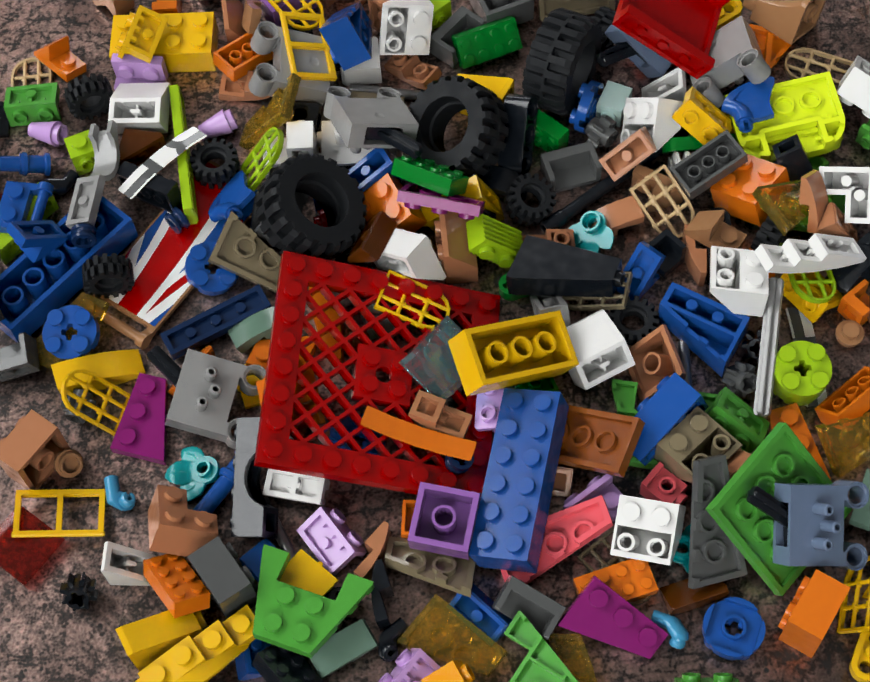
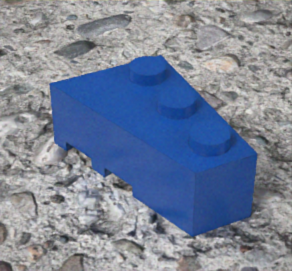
M360 1L332 14L319 28V31L330 47L333 61L336 64L339 63L344 71L372 58V21Z
M674 282L671 283L661 300L658 311L659 322L665 324L668 330L679 340L684 341L689 349L720 377L724 375L726 367L730 364L743 340L750 320L749 316L733 314L723 304Z
M675 372L671 377H664L657 385L656 389L658 391L651 398H645L636 409L638 413L634 417L640 418L645 422L633 456L644 466L654 459L657 443L697 406L703 411L708 408L702 395Z

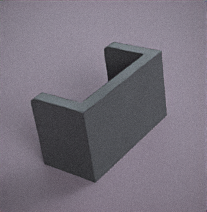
M461 6L431 35L430 53L454 68L459 63L451 36L486 24L485 20L464 6Z
M592 141L541 154L540 170L543 177L547 179L545 183L546 185L550 183L553 185L550 192L556 191L558 193L601 181L602 166Z
M19 333V343L0 348V382L41 371L37 341L27 333Z
M509 575L491 606L511 619L515 617L518 611H521L546 640L549 639L566 609L563 605L512 575Z

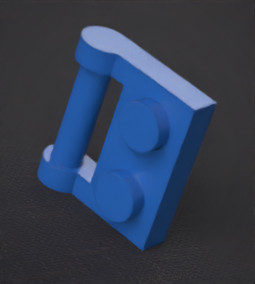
M6 181L0 201V232L8 233L6 229L12 221H26L33 196H37L30 221L42 220L48 198L53 194L54 186L45 181H41L38 184Z

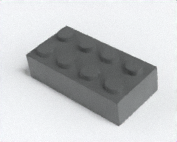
M725 130L671 167L670 171L680 187L692 200L748 162L746 152L729 131Z

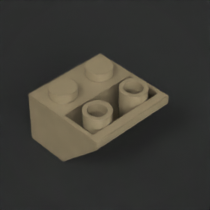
M697 406L657 443L654 459L664 464V468L679 479L692 483L694 460L721 454L726 455L728 461L742 448V444Z

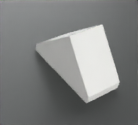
M372 37L371 59L345 71L342 67L340 68L342 84L350 86V84L382 83L377 37Z
M677 67L641 88L642 97H660L683 102L687 89L685 71Z
M107 541L104 543L101 572L110 585L151 586L143 575V560L156 557V555Z

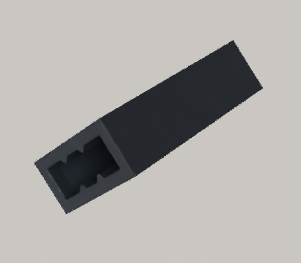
M526 235L506 275L508 294L538 296L613 297L617 287L621 288L625 279V271H622V259L530 235Z

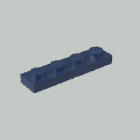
M258 284L161 333L160 337L172 359L175 360L185 355L188 348L195 350L227 334L229 329L242 320L261 310L270 308L272 305Z

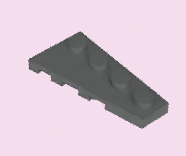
M719 454L693 461L688 588L691 589L748 575L745 557L705 509L730 480L726 455Z

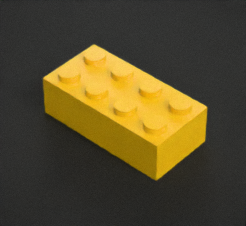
M214 12L161 13L168 20L153 56H163L168 73L216 71V66L213 64V52L218 50L219 30ZM113 15L109 50L110 60L112 54H118L121 49L116 45L121 33L127 34L129 28L125 26L129 15Z
M560 310L464 329L448 341L466 397L560 376L579 365Z

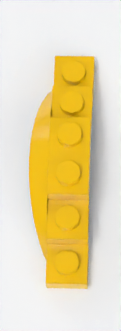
M245 605L224 622L215 621L194 638L188 635L137 674L140 678L135 682H208L242 652L248 649L250 643L255 640L253 636L254 612L248 605Z

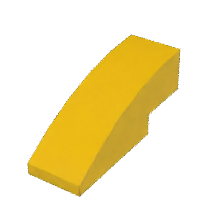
M139 349L90 354L51 365L60 394L62 381L67 374L75 370L85 369L94 372L114 385L137 379L139 373L146 374ZM83 373L73 375L87 383L89 375ZM93 378L91 385L95 389L101 391L109 388ZM69 379L66 389L73 392L74 389H83V386Z

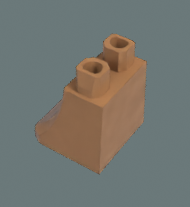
M744 0L742 6L752 11L750 20L792 45L816 26L826 0Z

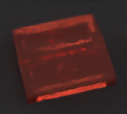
M21 506L20 531L53 530ZM13 510L0 525V568L25 587L62 545L65 539L62 537L12 538Z

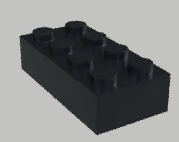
M123 161L119 166L116 177L120 185L139 168L136 164ZM156 174L134 197L172 213V208L174 207L180 210L182 208V198L178 183L173 179L164 178L161 174Z
M271 645L258 652L252 663L266 682H324L302 655L275 645Z

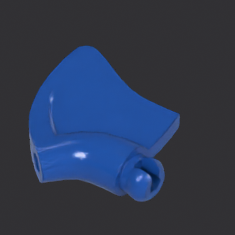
M769 76L760 84L747 82L734 89L725 98L721 111L734 118L736 126L742 133L750 132L755 122L774 118V112L770 104L775 83L774 77Z
M243 170L231 178L211 204L208 214L213 222L227 220L231 211L239 217V220H242V209L256 196L254 191L248 188L247 175Z

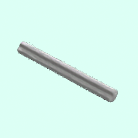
M777 277L769 278V296L763 313L753 409L754 415L760 417L770 416L772 408L774 371L784 280Z

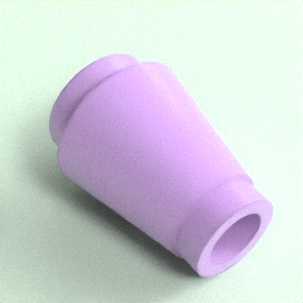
M222 109L201 125H198V130L207 135L203 140L234 133L233 130L238 128L236 119L230 109L225 111Z
M61 121L31 122L28 126V135L58 147L65 144L64 138L69 136V130Z

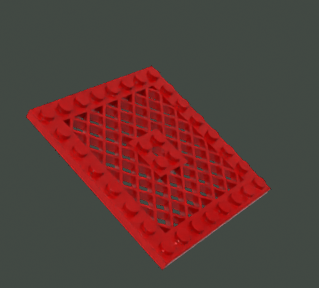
M284 250L280 261L254 466L415 495L418 494L421 481L480 493L481 497L491 453L492 430L477 431L474 428L477 394L466 397L464 392L463 397L458 391L462 387L461 381L453 385L445 374L453 370L460 379L453 356L447 350L449 348L448 341L442 344L434 333L442 329L449 339L453 338L457 333L449 323L455 319L463 329L498 323L500 295L411 278L427 285L428 287L425 289L415 285L414 281L408 278L402 279L391 273L388 278L386 276L388 272ZM390 282L394 285H397L398 290L388 286V283ZM382 289H384L383 295L397 301L401 300L402 295H406L404 302L420 310L423 309L425 303L411 296V294L415 293L429 298L446 307L445 302L441 298L444 295L450 305V316L446 323L439 328H418L422 335L415 339L407 329L411 326V322L406 321L402 323L397 316L386 311L375 318L367 307L376 303ZM319 291L328 301L321 306L312 297ZM332 292H337L340 294L335 297ZM346 297L355 306L349 312L340 303ZM359 297L366 298L367 300L362 302ZM381 297L378 305L396 312L398 306L394 305L390 308L387 303L391 302ZM307 304L308 307L312 310V312L304 316L305 306ZM429 304L426 311L429 312L428 314L444 320V317L441 314L446 315V311ZM331 307L340 316L333 322L325 314V311ZM402 308L409 318L415 321L419 320L420 316L418 313ZM359 312L368 322L361 328L352 318ZM315 317L325 326L318 332L309 323ZM386 318L395 327L389 333L380 324ZM344 322L353 332L347 337H344L337 328ZM371 328L380 337L374 343L365 334ZM302 330H304L309 337L301 342ZM328 332L338 342L330 348L321 338ZM399 333L408 343L403 348H400L392 339ZM358 338L361 343L357 345L355 351L350 342ZM425 339L435 348L429 354L420 345ZM313 342L322 352L315 358L305 348ZM385 343L389 349L381 348L380 346ZM340 348L350 357L344 363H341L334 354ZM411 349H413L414 352H415V353L418 355V357L421 359V360H419L418 362H416L415 364H414V354H412V353H407V352H408L409 350H411ZM438 354L448 364L443 369H440L433 361V358ZM300 355L306 364L298 368ZM325 358L335 368L327 374L318 364ZM354 364V371L352 376L347 370V368ZM424 364L433 374L427 380L418 371V368ZM310 368L319 378L312 384L302 374ZM376 372H385L389 376L390 381H379L376 377ZM338 374L348 384L340 390L331 380ZM413 377L418 386L411 390ZM436 380L446 390L441 395H438L430 385ZM297 381L303 390L295 395ZM323 384L332 394L324 401L315 391V389ZM351 389V400L359 401L353 406L344 396ZM419 390L444 399L450 395L459 406L456 409L473 415L472 422L464 439L477 442L473 453L474 462L464 474L457 475L446 468L444 459L438 453L425 450L427 455L419 460L411 450L412 445L393 438L391 439L398 446L399 450L391 455L382 444L390 437L382 435L378 438L371 429L360 424L362 418L357 413V410L364 405L365 407L371 406L377 410L379 409L376 405L385 406L386 408L382 412L388 414L393 411L399 419L414 424V420L404 410L407 411L410 404H413L416 398L415 395ZM306 395L316 405L309 411L299 401ZM335 400L345 410L337 417L328 407ZM294 408L300 417L291 422ZM319 411L329 421L321 428L312 418ZM348 416L358 427L350 433L341 423ZM303 422L313 432L305 439L295 428ZM332 427L342 437L335 444L325 434ZM361 432L371 443L364 449L354 439ZM318 438L323 445L310 442ZM347 443L351 450L342 449L340 447ZM375 448L380 455L369 454V452ZM404 454L408 460L397 459V457ZM455 458L459 461L460 465L465 462V460ZM432 459L437 466L424 463Z

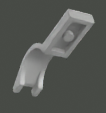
M114 120L108 121L106 130L99 131L96 123L90 126L88 137L93 146L95 164L90 176L77 178L65 224L70 230L74 225L81 223L95 226L105 182L114 178L119 169V140L117 124Z

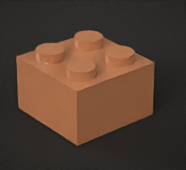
M31 409L26 416H22L17 421L15 428L10 434L0 440V465L10 478L25 489L38 490L55 471L54 459L56 455L64 449L71 448L58 427Z

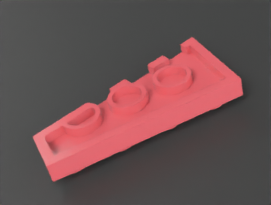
M597 496L548 515L537 574L501 570L504 582H506L509 575H512L525 584L530 583L614 526L603 496Z

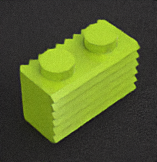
M483 213L479 217H475L474 220L466 222L469 253L477 254L480 259L492 261V263H496V265L498 264L502 268L511 267L523 243V240H521L523 237L521 235L522 231Z

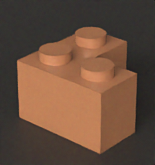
M157 485L148 509L149 551L187 557L218 536L217 514L188 509L187 490Z

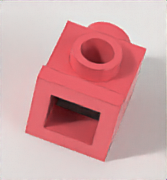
M659 462L641 482L639 494L646 499L683 505L688 498L686 494L688 485L664 468V464ZM664 484L670 490L663 489L662 485Z

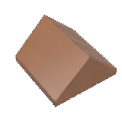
M662 324L629 348L636 365L628 368L632 381L638 382L637 394L640 402L647 397L651 398L658 391L656 388L659 382L666 376L671 377L674 372L685 380V369L665 324Z

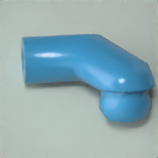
M106 476L104 478L107 503L120 511L133 509L136 502L135 495L131 492L127 494L120 491L118 476Z
M654 609L651 621L668 631L671 635L669 640L670 646L676 649H683L686 641L689 640V632L678 617Z

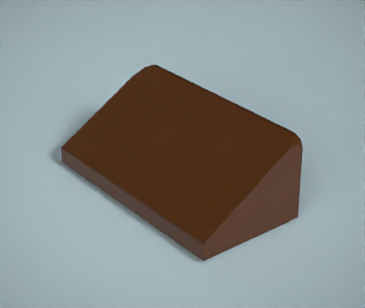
M379 211L366 222L365 228L361 231V236L355 242L347 261L350 263L378 261L397 225L396 221L383 211Z
M688 579L659 588L668 613L672 616L723 600L729 595L728 587L724 581L691 589L688 588Z

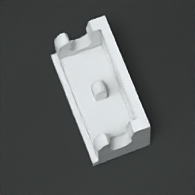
M268 468L262 494L275 498L325 505V491L329 490L330 481L325 478Z

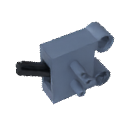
M612 23L606 30L605 35L616 46L599 52L596 58L597 63L601 67H606L629 58L648 79L662 77L672 64L612 25Z
M836 480L832 484L775 483L774 497L758 486H753L751 490H748L746 494L747 502L774 520L773 563L785 566H834L854 571L865 567L868 560L866 548L859 543L844 541V507L860 509L869 501V489L863 482Z

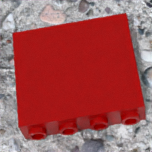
M620 0L612 25L698 79L714 67L715 59L709 56L722 6L730 0Z

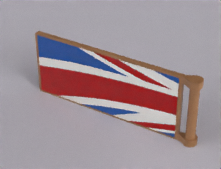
M211 160L205 165L208 168L220 167V165ZM194 175L198 224L190 225L188 228L183 227L182 232L177 234L171 229L164 218V214L171 213L162 210L123 254L125 259L129 258L133 266L134 286H132V290L127 291L125 295L119 293V297L116 298L113 295H110L107 299H104V295L99 298L145 326L146 329L140 332L97 306L95 302L98 298L95 297V294L83 296L77 304L88 310L97 319L135 341V345L141 349L149 346L156 332L194 289V286L189 284L185 276V262L191 248L194 245L207 241L217 242L227 221L224 219L213 222L208 214L211 204L223 188L218 189V185H214V189H210L208 183L204 187L195 180ZM254 198L242 209V220L246 226L251 221ZM209 263L208 266H205V269L210 270L214 264Z

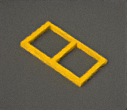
M280 11L279 16L292 79L336 81L337 75L334 61L330 54V47L322 34L323 43L293 42L290 39L286 20L318 21L320 28L325 23L324 14ZM293 49L324 51L329 74L297 72Z
M105 489L16 490L11 537L105 536ZM57 497L55 530L20 531L22 498ZM64 497H99L98 530H62Z

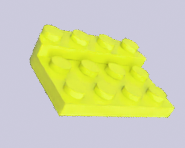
M830 71L775 83L770 98L774 118L753 123L754 127L748 133L739 131L734 118L729 115V118L732 120L731 125L736 141L746 154L772 163L776 161L772 145L796 134L809 158L840 148L843 140L846 121Z

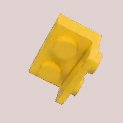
M139 5L136 13L130 12L125 26L129 29L127 34L122 32L116 46L121 49L117 57L122 59L124 54L127 53L150 64L168 18Z
M693 86L685 93L683 105L672 116L679 125L703 145L725 130H728L730 133L732 120Z
M815 272L805 273L809 280H817ZM783 273L780 277L784 280L783 295L812 323L817 322L825 311L839 306L843 297L836 289L833 298L828 302L821 304L810 303L796 294L788 274ZM793 273L795 280H803L800 273ZM798 284L799 288L807 294L805 286ZM809 284L813 297L823 298L820 286ZM824 284L827 295L829 296L832 293L831 285Z

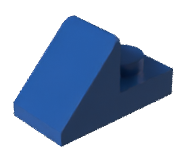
M53 220L12 221L6 229L8 234L14 239V242L33 263L41 260L66 242L68 238Z
M645 241L639 242L623 271L632 272L633 274L628 295L630 300H634V295L639 296L640 300L660 278L657 271L666 258L665 255ZM617 287L616 291L624 294L625 287Z

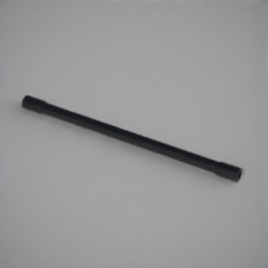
M743 81L742 84L733 85L731 88L726 90L723 93V95L729 94L737 87L745 84V82ZM681 126V129L672 138L687 137L690 133ZM662 147L639 164L646 166L663 154ZM635 167L615 182L610 175L567 206L554 212L539 223L542 232L545 234L546 229H560L574 216L632 176Z

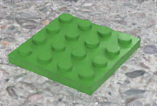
M778 422L705 509L775 595L783 596L807 566H785L773 563L774 520L747 502L746 494L753 486H758L774 497L775 483L832 484V481L787 423ZM844 507V519L853 508Z

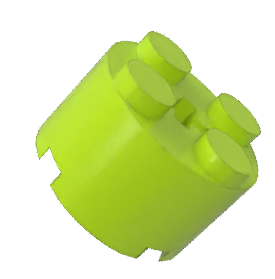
M794 341L781 347L776 355L773 393L788 405L797 403L798 406H805L815 401L823 393L832 377V363L825 348L820 344L809 341Z

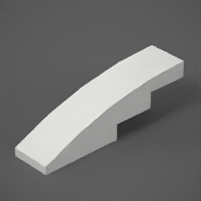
M814 233L808 241L788 238L782 246L760 244L754 251L767 273L793 274L818 272L862 263L867 259L854 238Z

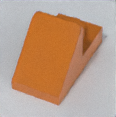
M68 35L34 51V56L66 82L87 71L86 63L70 51Z

